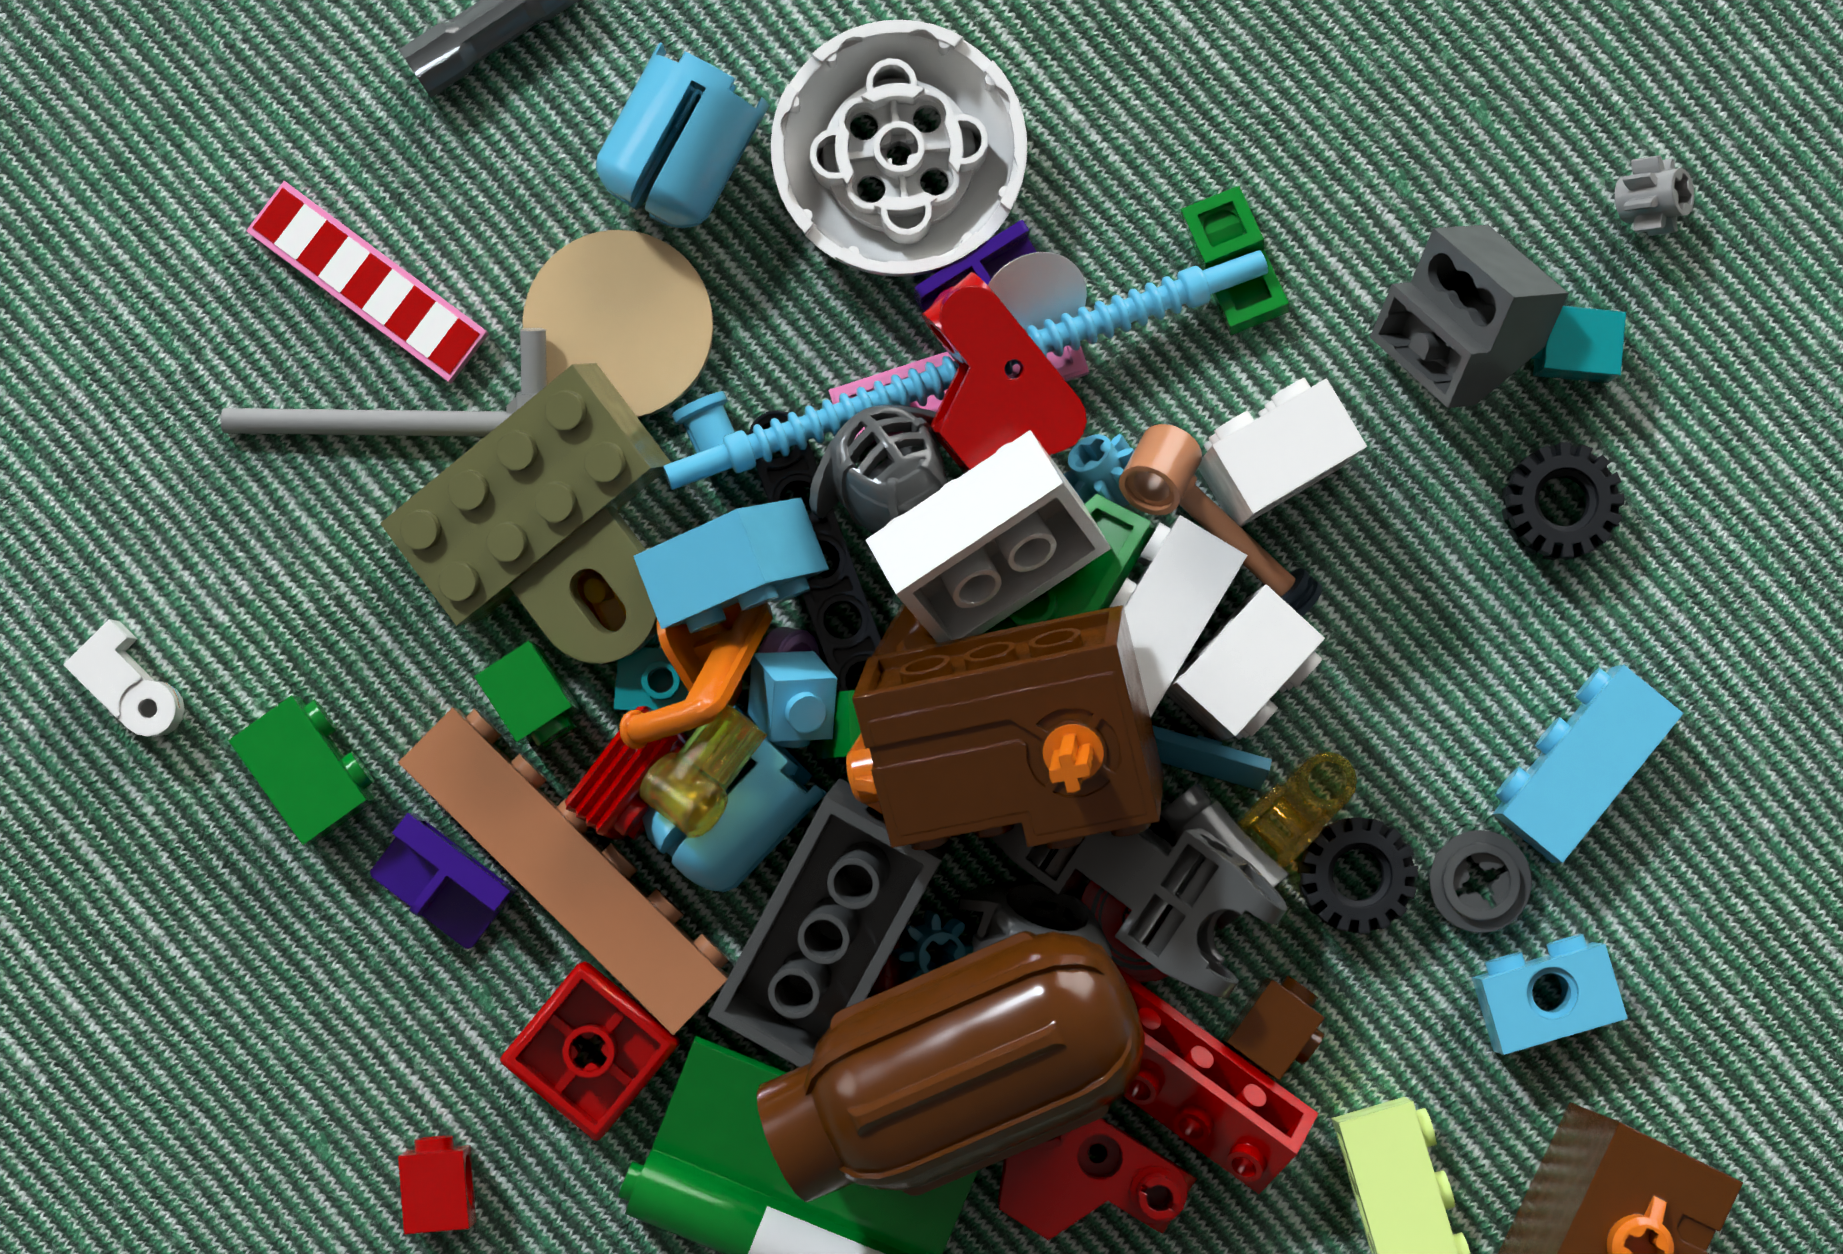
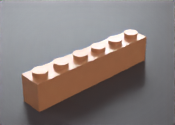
M452 707L398 763L672 1035L676 1034L726 983L729 975L722 967L729 961V958L703 933L694 941L676 923L684 914L659 889L656 888L650 895L643 891L631 879L638 871L637 867L612 843L602 850L585 833L590 828L586 826V821L576 818V813L566 810V798L557 806L540 789L547 781L546 777L521 753L512 761L495 744L502 734L478 710L474 708L466 716L460 709Z

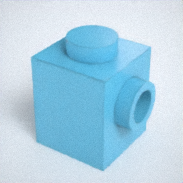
M814 651L754 653L751 662L748 715L770 742L782 747L800 748L809 745L810 740L833 739L837 677Z

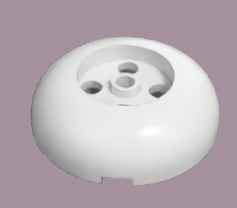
M884 20L867 23L847 30L821 45L812 53V57L801 67L790 84H787L775 112L771 134V162L775 182L780 197L798 228L813 244L833 259L854 269L881 276L903 277L932 273L963 258L988 241L1009 215L1021 189L1026 168L1027 132L1019 100L1002 70L993 60L991 62L978 49L963 40V36L946 28L920 21ZM925 107L936 110L941 118L939 127L930 133L919 131L913 123L915 113ZM860 115L873 117L878 125L876 134L868 140H859L854 137L850 130V124L854 118ZM896 146L907 148L911 153L907 158V164L902 166L893 165L892 158H887L889 150ZM939 170L947 177L948 186L942 194L935 196L922 189L920 180L927 171ZM868 177H875L881 180L885 186L883 197L874 203L862 200L857 192L859 183Z

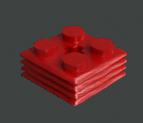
M640 706L635 709L643 713L653 711L648 706ZM619 730L565 800L566 810L576 813V818L586 821V826L596 829L599 835L613 840H621L628 835L631 839L636 840L645 831L642 818L649 807L644 803L645 799L660 783L666 785L685 763L688 754L694 748L693 739L682 732L667 738L648 742L643 748L632 749L623 742Z
M584 961L575 966L503 1053L500 1061L507 1069L591 1139L598 1141L608 1132L679 1046L680 1039L675 1034L672 1035L655 1017L589 962ZM597 1034L605 1041L601 1051L607 1059L603 1065L593 1060L584 1066L577 1060L581 1053V1048L575 1041L580 1035L589 1040Z

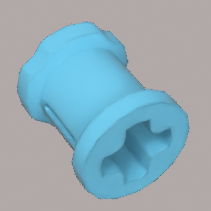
M723 391L699 398L679 408L672 414L676 424L684 425L696 454L723 444V437L735 432L724 408L728 399Z

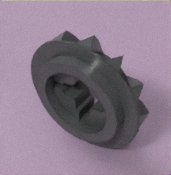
M1475 830L1454 836L1435 853L1428 882L1433 905L1450 924L1466 931L1486 933L1509 925L1522 913L1530 897L1532 876L1526 857L1514 842L1495 832ZM1466 857L1482 871L1503 868L1504 871L1495 875L1496 879L1488 884L1491 893L1489 898L1493 903L1491 907L1487 899H1483L1478 892L1456 894L1455 891L1462 888V884L1470 878Z

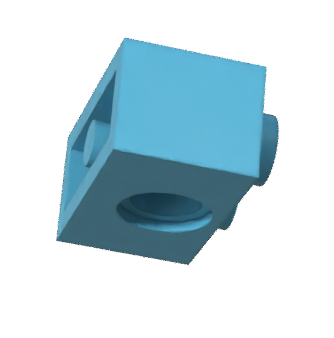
M1579 934L1546 944L1549 955L1525 962L1522 952L1486 961L1485 965L1488 973L1471 978L1493 1051L1505 1055L1628 1019L1606 944L1597 942L1586 944L1584 934ZM1551 973L1559 980L1562 993L1560 1000L1555 1006L1542 1010L1534 1002L1532 990L1538 978Z

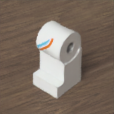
M109 619L63 665L129 730L137 735L147 737L168 735L183 720L185 708L182 696L170 684L154 681L126 652L137 638L120 621Z

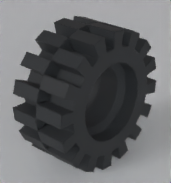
M1560 442L1554 446L1547 445L1521 460L1522 462L1513 468L1509 474L1508 479L1510 480L1508 485L1503 488L1501 498L1505 499L1506 508L1502 510L1504 521L1509 520L1512 530L1508 532L1513 539H1520L1525 544L1523 549L1529 553L1534 554L1537 552L1543 555V559L1553 561L1556 559H1574L1594 551L1595 548L1604 544L1612 536L1610 534L1612 529L1619 526L1622 515L1618 514L1619 507L1624 505V493L1619 494L1617 484L1621 483V479L1617 472L1612 474L1607 468V465L1611 462L1603 455L1596 457L1591 453L1593 448L1583 444L1575 447L1571 446V442ZM1558 477L1568 478L1576 482L1583 490L1586 498V508L1581 519L1574 525L1558 526L1543 516L1539 507V494L1542 487L1550 479Z
M1362 817L1343 818L1334 821V823L1328 826H1323L1315 832L1316 835L1311 841H1307L1302 850L1304 852L1302 861L1298 862L1297 873H1300L1301 882L1298 886L1300 894L1304 895L1308 903L1306 906L1323 923L1346 932L1370 933L1372 930H1382L1392 925L1391 921L1396 917L1401 918L1408 910L1406 905L1410 899H1414L1417 888H1414L1415 877H1418V866H1414L1412 856L1415 854L1411 846L1404 843L1401 839L1403 835L1396 829L1384 825V822L1376 819ZM1356 849L1364 850L1373 855L1378 861L1382 872L1381 883L1376 892L1363 900L1346 898L1338 891L1333 880V870L1337 860L1346 852Z

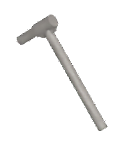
M520 329L521 391L517 392L516 397L506 406V411L223 408L221 413V429L223 433L485 437L547 386L546 329Z

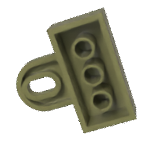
M597 363L572 364L380 524L456 626L483 620L515 594L547 638L560 651L583 662H612L636 653L657 632V617L633 557L646 549L617 510L663 474V465L669 464L671 461ZM586 569H593L599 572L624 604L626 620L618 631H610L603 627L580 597L577 587L578 580Z

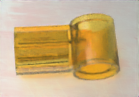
M727 704L718 713L715 720L695 730L679 753H670L663 756L648 770L640 787V797L688 838L700 837L711 830L723 815L728 803V794L725 790L760 746L767 734L754 722L730 704Z

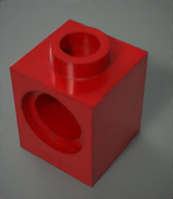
M452 1135L414 1139L415 1150H407L398 1156L404 1234L469 1229L476 1223L471 1145L454 1146Z

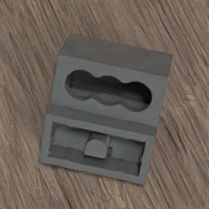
M1488 224L1433 228L1411 282L1391 285L1370 338L1447 408L1473 406L1545 347L1569 293Z

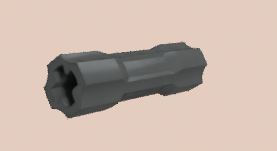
M480 0L448 22L438 23L401 47L399 51L430 98L470 73L477 63L536 24L551 20L580 0Z

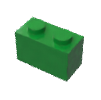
M527 641L474 676L516 742L526 745L536 743L538 747L543 745L544 748H547L577 728L571 718L583 710L541 646Z
M291 695L228 741L301 844L314 845L375 801L367 789L368 786L374 783V780L354 752L351 751L343 756L330 735L337 731V728L324 708L315 699L306 704L302 697Z

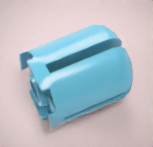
M659 43L597 155L596 171L605 188L626 205L637 210L647 198L645 210L650 213V218L666 226L677 228L693 227L701 224L710 215L770 105L761 97L756 108L733 93L736 89V86L733 84L735 81L734 77L685 51L679 62L666 58L664 46L662 43Z
M734 706L692 749L685 763L666 785L660 783L648 795L644 803L649 807L642 818L650 842L661 853L665 854L667 852L672 856V864L685 877L703 888L726 892L738 887L827 794L825 790L816 785L810 790L804 786L812 775L784 747L770 742L763 732L760 734L749 722L742 727L740 723L748 714L738 706Z

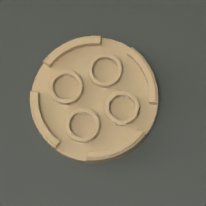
M607 230L588 234L572 241L557 251L543 265L527 294L523 312V328L546 329L547 385L572 364L597 363L637 418L648 415L652 416L672 406L699 379L712 348L713 313L709 295L702 279L691 263L679 251L664 241L648 234L629 230Z

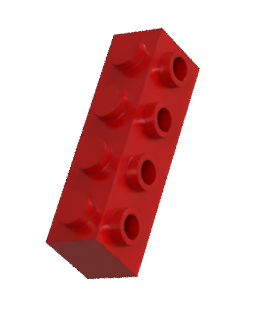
M1118 968L1136 1003L1145 1036L1140 1072L1123 1096L1253 1191L1260 1194L1298 1154L1319 1113Z

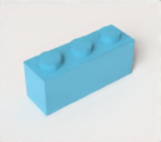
M1624 664L1611 667L1607 673L1598 668L1590 675L1575 695L1582 702L1579 708L1567 722L1558 717L1545 730L1535 744V747L1542 752L1527 772L1520 766L1517 767L1502 783L1495 794L1502 802L1492 815L1551 863H1563L1684 714Z

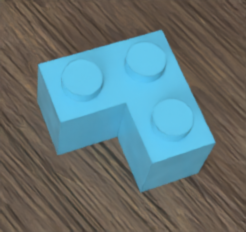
M801 497L735 509L633 556L660 628L665 629L687 624L690 634L724 622L727 619L723 609L738 602L741 610L744 611L772 600L774 603H779L799 596L810 590L807 582L808 578L829 570Z

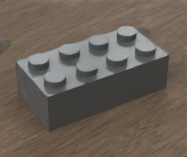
M839 778L824 797L708 1017L798 1067L811 1063L816 1044L830 1028L833 1016L840 1010L867 999L953 840L949 839L943 845L927 850H914L911 848V845L891 848L883 814L858 801L852 793L850 784Z

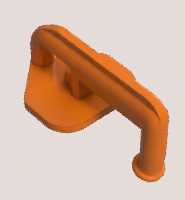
M738 602L723 609L727 620L691 634L687 624L661 629L657 620V634L660 645L689 693L684 701L643 713L639 710H630L625 713L619 726L623 742L632 749H640L647 745L648 742L667 738L724 717L734 707L742 692V676L773 619L772 610L768 602L744 611L741 610Z

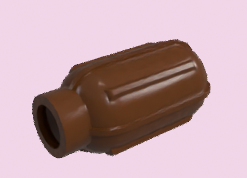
M1022 931L837 1012L831 1019L830 1028L817 1042L811 1063L759 1085L756 1093L758 1112L764 1134L775 1161L794 1193L804 1202L814 1201L854 1183L868 1185L873 1189L902 1190L908 1195L918 1196L1105 1116L1110 1104L1126 1094L1140 1072L1145 1036L1132 993L1116 964L1101 945L1081 936L1054 931L1038 935Z

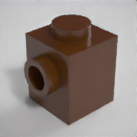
M1287 975L1283 982L1279 984L1275 980L1266 977L1222 1039L1280 1081L1294 1060L1303 1065L1318 1048L1325 1034L1317 1028L1325 1017L1312 1008L1318 997L1296 980Z

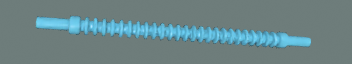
M1257 250L1205 270H1201L1198 266H1192L1179 271L1177 280L1173 281L1168 276L1163 277L1160 287H1156L1153 283L1148 282L1143 293H1139L1136 289L1132 288L1129 290L1128 298L1122 299L1116 294L1113 295L1110 305L1106 306L1102 301H1096L1094 310L1090 312L1085 307H1079L1078 316L1074 318L1068 313H1063L1060 318L1061 322L1055 324L1051 319H1046L1044 321V328L1038 330L1033 325H1029L1027 327V334L1046 357L1049 352H1053L1055 356L1061 357L1065 346H1070L1072 350L1077 351L1081 346L1080 341L1087 340L1089 344H1096L1097 335L1103 333L1106 338H1112L1114 336V329L1118 327L1123 332H1129L1131 323L1137 321L1140 326H1146L1150 315H1153L1158 320H1162L1167 309H1170L1175 314H1179L1183 304H1186L1189 308H1196L1207 304L1213 293L1268 274L1267 262L1263 253ZM944 356L942 358V365L939 367H935L933 363L927 362L925 364V371L922 373H918L916 369L910 368L906 379L901 380L898 375L894 374L891 376V383L884 386L881 381H875L873 385L874 390L867 392L863 387H858L856 390L857 396L849 398L847 394L841 393L839 396L840 402L837 404H832L828 399L822 401V409L815 411L812 406L808 405L805 407V415L797 417L796 413L789 412L788 421L780 423L778 419L772 418L770 421L771 427L768 429H762L759 424H755L752 434L746 435L742 430L730 433L723 437V444L663 465L666 479L671 490L731 468L736 473H742L755 468L756 459L763 458L764 461L771 462L772 453L780 451L783 456H788L790 453L789 447L792 445H797L799 449L805 450L809 439L814 438L817 443H823L824 434L831 432L835 436L850 418L866 408L877 405H903L910 407V403L917 401L921 406H925L927 404V397L930 395H934L936 399L942 400L945 395L944 391L948 389L959 365L952 361L949 356ZM1013 359L1007 362L1005 365L1006 375L1012 374V366L1018 364L1016 360Z

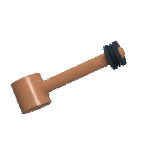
M1167 424L1149 427L1141 437L1119 478V488L1124 498L1138 510L1152 515L1169 514L1180 505L1209 533L1248 555L1243 565L1264 585L1267 584L1300 616L1305 615L1320 597L1322 585L1314 580L1312 576H1309V573L1303 568H1298L1289 573L1195 485L1197 481L1195 473L1202 461V452L1197 441L1189 433L1176 426Z

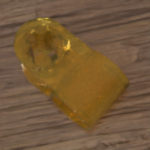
M1326 751L1312 753L1304 758L1280 783H1276L1263 794L1239 819L1237 824L1243 830L1252 828L1278 854L1276 862L1282 868H1285L1314 841L1323 830V826L1349 802L1355 793L1357 785L1355 769L1349 760L1340 754ZM1328 761L1338 767L1343 780L1337 794L1330 798L1322 799L1313 794L1309 787L1308 779L1310 772L1316 765ZM1271 814L1290 831L1291 835L1289 837L1270 820Z

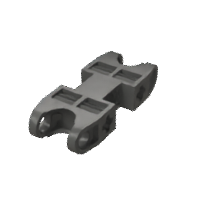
M1022 823L1014 824V827L1006 833L990 837L1010 860L1058 895L1077 892L1086 877L1091 879L1132 910L1115 935L1118 940L1164 974L1217 997L1228 998L1239 982L1237 977L1222 965L1225 958L1218 951L1214 942V927L1218 918L1226 910H1232L1241 915L1247 910L1259 919L1272 925H1277L1288 909L1281 895L1249 861L1203 828L1185 830L1175 846L1168 843L1149 828L1138 834L1123 837L1113 836L1111 831L1087 835L1081 843L1064 849H1049L1046 847V844L1028 847Z

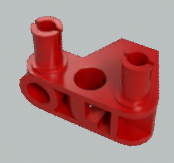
M971 272L957 285L941 292L932 306L922 313L921 316L928 328L959 365L932 420L931 426L940 445L964 474L995 454L1003 445L1013 442L1029 430L1032 431L1049 455L1064 451L1078 442L1084 433L1087 423L1086 410L1080 398L997 295L980 277ZM1014 359L1018 362L1020 371L1016 377L1009 378L1005 373V365L1008 361Z
M1100 1118L1004 1159L997 1204L999 1210L1048 1241L1107 1201L1154 1230L1164 1234L1172 1219L1183 1210L1187 1195L1197 1178L1109 1121ZM1094 1144H1101L1106 1149V1155L1100 1161H1093L1088 1156L1089 1148Z

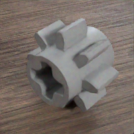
M1661 155L1631 160L1633 175L1620 177L1615 186V205L1620 218L1625 223H1634L1635 233L1647 232L1648 236L1677 232L1676 217L1690 214L1694 205V187L1689 173L1684 168H1675V160L1673 158L1662 160Z

